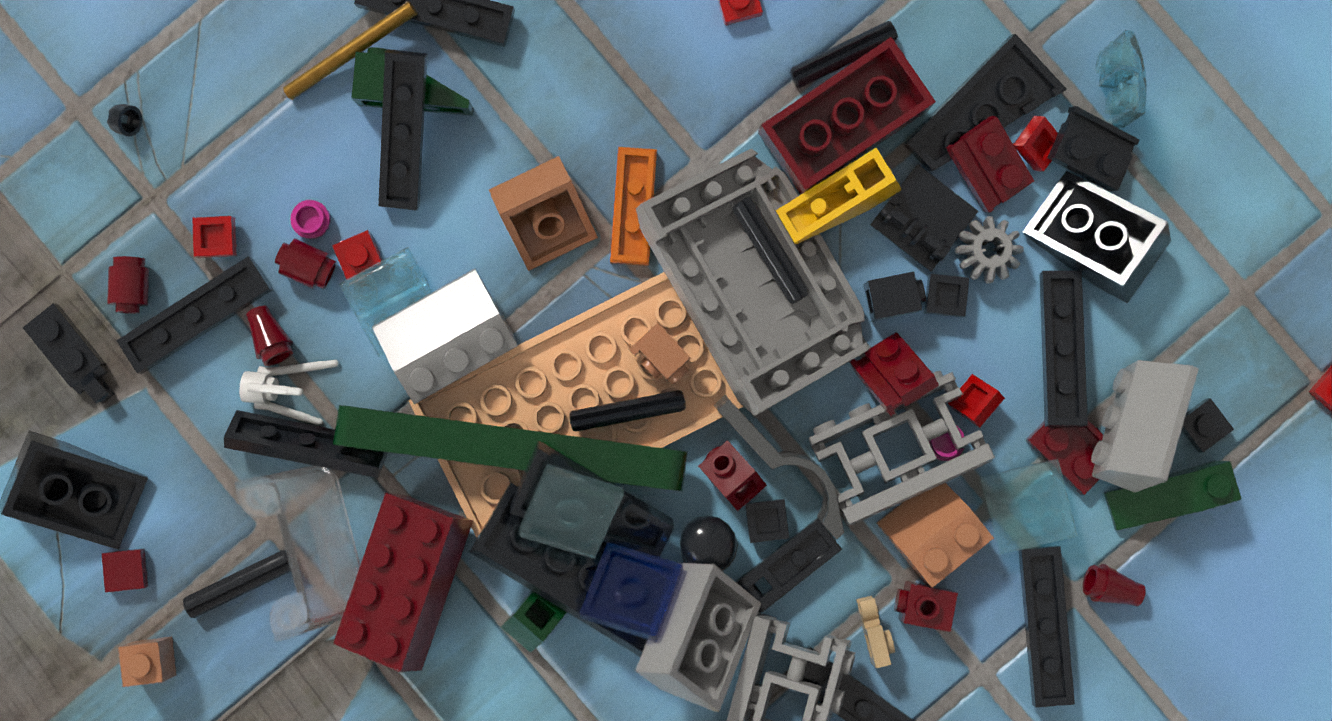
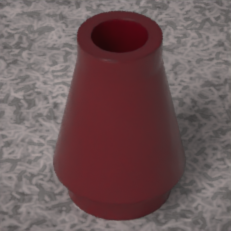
M258 306L246 313L257 359H262L265 366H272L287 360L293 355L291 348L293 341L270 313L268 306Z
M1106 564L1090 566L1083 579V593L1090 596L1093 602L1130 604L1138 607L1145 598L1146 588L1144 584L1135 582Z

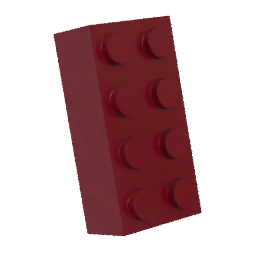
M890 37L762 123L758 134L801 195L928 112L936 101L895 41Z
M385 492L333 644L398 672L422 671L473 520L407 495Z

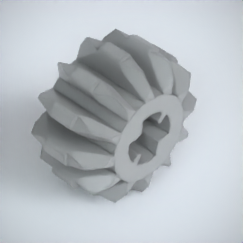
M988 216L985 218L983 226L977 220L969 224L972 233L962 231L959 234L961 241L967 245L956 247L955 253L967 255V259L959 263V267L965 269L972 265L974 268L970 273L971 279L976 280L983 272L985 283H992L995 279V273L1001 280L1009 277L1007 267L1011 269L1019 267L1020 262L1012 255L1022 253L1024 248L1020 245H1012V241L1017 239L1020 234L1018 231H1013L1008 235L1005 233L1008 228V221H1001L995 228L993 217ZM991 242L995 245L992 251H997V255L987 258L983 254L986 249H981V246Z

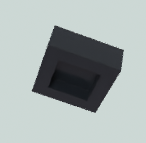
M929 274L924 313L965 317L969 278Z
M1206 398L1186 413L1181 430L1198 453H1204L1232 432L1234 428L1213 400Z
M785 499L753 502L745 505L750 543L789 539Z

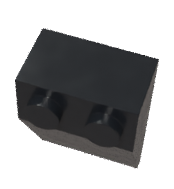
M1067 170L1023 231L1027 238L1073 271H1082V277L1094 286L1126 303L1133 297L1171 242L1167 221Z
M29 430L1 496L0 512L1 515L119 550L148 477L70 443Z

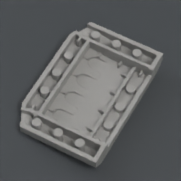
M751 148L641 203L636 208L641 232L737 400L755 416L868 351L867 342L863 344L861 323L865 321L863 307L821 234L795 244L775 211L798 197L790 180L776 166L771 169L755 157L758 153ZM747 197L753 198L808 287L809 294L799 302L791 304L733 212V207Z

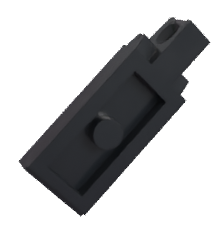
M52 303L23 327L70 388H73L78 394L86 391L95 403L101 402L102 404L115 394L102 378L108 373L104 367L106 365L105 361L58 304Z

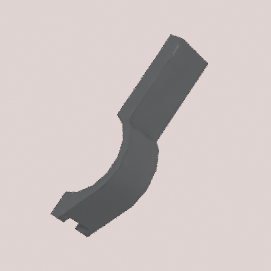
M726 395L714 404L715 408L771 469L782 465H800L813 471L818 476L823 489L822 506L817 518L836 539L842 536L844 530L835 487L822 467L805 454L788 450L778 452Z

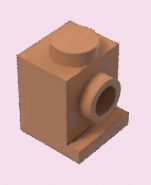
M659 323L629 348L634 357L640 352L645 356L640 363L655 379L662 375L672 386L689 371L685 365L690 360L689 355Z

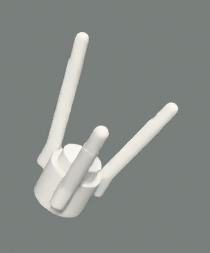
M337 360L279 367L259 366L257 372L245 371L240 381L241 401L254 403L255 409L269 410L299 421L322 426L323 420L270 402L275 401L278 394L296 396L303 394V389L280 386L278 379L273 376L334 368L339 365V362Z

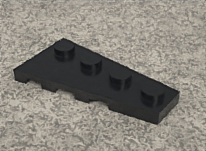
M1016 33L1012 34L903 145L929 172L934 171L952 160L946 147L953 145L960 140L961 136L988 117L996 116L1003 128H1005L1011 122L1038 108L1039 105L1061 94L1067 88Z
M539 440L510 504V514L658 559L674 529L671 517Z

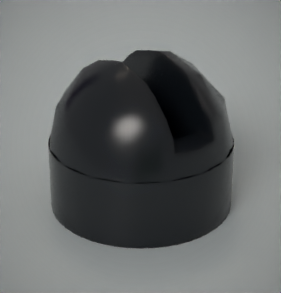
M118 104L109 110L107 124L115 133L124 136H134L141 129L143 117L137 107L128 104ZM123 115L128 116L127 124L121 122Z

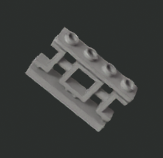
M941 371L934 372L933 374L939 386L914 401L917 402L943 389L946 392L933 400L940 419L921 427L913 409L897 415L896 411L904 408V404L894 409L895 414L890 416L882 405L871 408L870 403L850 411L848 413L850 419L836 425L834 420H830L813 429L815 435L809 437V443L815 452L818 462L837 454L852 486V489L836 495L838 504L849 527L990 463L995 458L989 444L985 443L981 430L962 438L946 406V404L962 396V392L955 382L956 378L953 372L944 376ZM871 422L875 425L862 431V436L869 451L849 460L841 441L827 448L824 445ZM908 422L924 456L889 471L874 437ZM948 433L956 451L972 445L974 450L926 472L924 471L923 466L937 459L928 441ZM877 466L885 484L900 477L902 483L854 505L852 504L851 499L864 494L856 474Z
M763 613L755 616L727 721H749L752 710H755L752 721H773L765 718L774 684L809 694L802 721H831L832 713L839 714L843 704L845 691L839 690L843 674L849 676L854 664L856 653L850 651L852 641L847 639L841 640L835 636L827 635L824 638L821 653L786 642L790 627L789 622L779 621L776 617ZM776 633L772 650L792 656L787 675L769 670L765 673L763 684H759L772 634ZM832 651H834L836 656L822 704L818 702L822 686L803 681L802 679L807 661L826 666L829 664Z

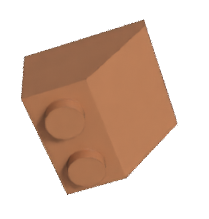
M559 156L489 189L498 213L528 271L598 238Z
M946 483L900 503L877 522V525L924 584L931 588L994 539L970 507Z

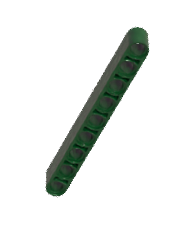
M344 405L338 406L333 441L334 445L526 470L539 440L609 482L683 491L688 455L686 451Z

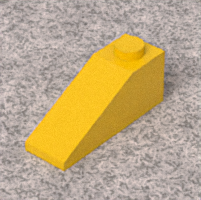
M876 147L775 211L794 243L798 244L871 210L902 189Z

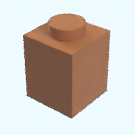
M172 636L133 641L118 647L123 687L164 682L177 675Z

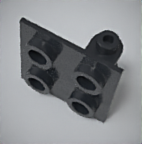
M917 164L900 185L902 190L890 198L870 225L932 272L936 265L949 253L950 247L975 217L978 210Z

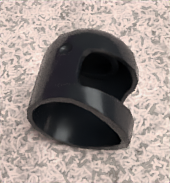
M710 515L697 517L689 522L682 531L679 543L684 563L714 564L721 571H724L731 565L736 557L738 548L735 533L730 525L721 518Z

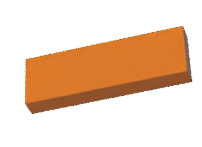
M618 147L610 263L649 266L650 246L641 232L636 208L641 203L654 197L657 149Z

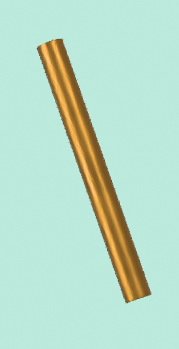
M409 1L285 85L283 91L290 100L295 99L353 59L356 52L365 51L418 14L416 9Z

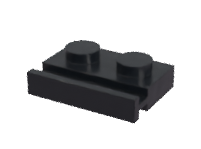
M1078 106L1069 107L1067 111L1069 115L1066 122L1062 123L1047 159L1109 191H1118L1133 155L1131 153L1135 145H1138L1140 139Z

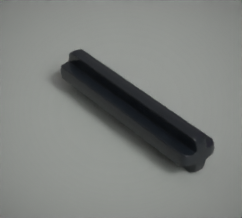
M886 21L790 69V76L797 88H801L858 60L890 37L896 41L898 34L895 26L891 21Z
M747 197L735 204L733 212L788 301L794 304L807 297L809 294L808 287L753 198Z
M676 390L573 410L569 413L572 430L578 432L681 412L685 410L686 404L683 392Z
M281 550L186 596L183 599L184 609L190 618H196L293 571V558L287 550Z

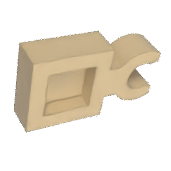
M867 596L856 599L871 664L875 668L891 665L889 654L895 653L894 643L890 630L883 631L882 625H880L875 598Z

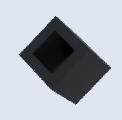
M914 271L869 280L863 284L871 322L917 313L922 310L921 303L926 302L923 282L921 279L916 280Z

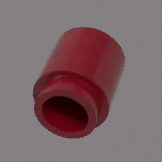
M295 238L290 244L284 242L275 258V264L280 266L279 274L312 289L316 286L321 289L327 287L335 271L337 261L330 259L329 253Z
M130 256L113 257V266L108 267L107 304L114 305L116 313H140V307L148 306L149 268L145 267V258Z

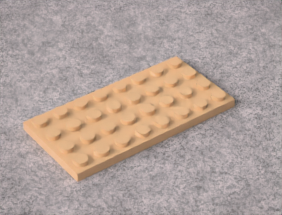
M665 272L519 344L517 347L416 404L411 399L408 400L415 415L657 448H663L722 418L723 416L715 408L714 404L724 395L738 409L744 407L737 400ZM657 323L668 332L690 357V360L685 364L689 371L673 386L662 375L655 379L644 368L640 361L645 356L641 352L634 357L629 351V348ZM680 390L684 394L686 408L681 412L578 432L573 431L571 428L569 413L573 410ZM438 459L466 518L473 520L471 528L477 538L510 483L518 487L525 470Z

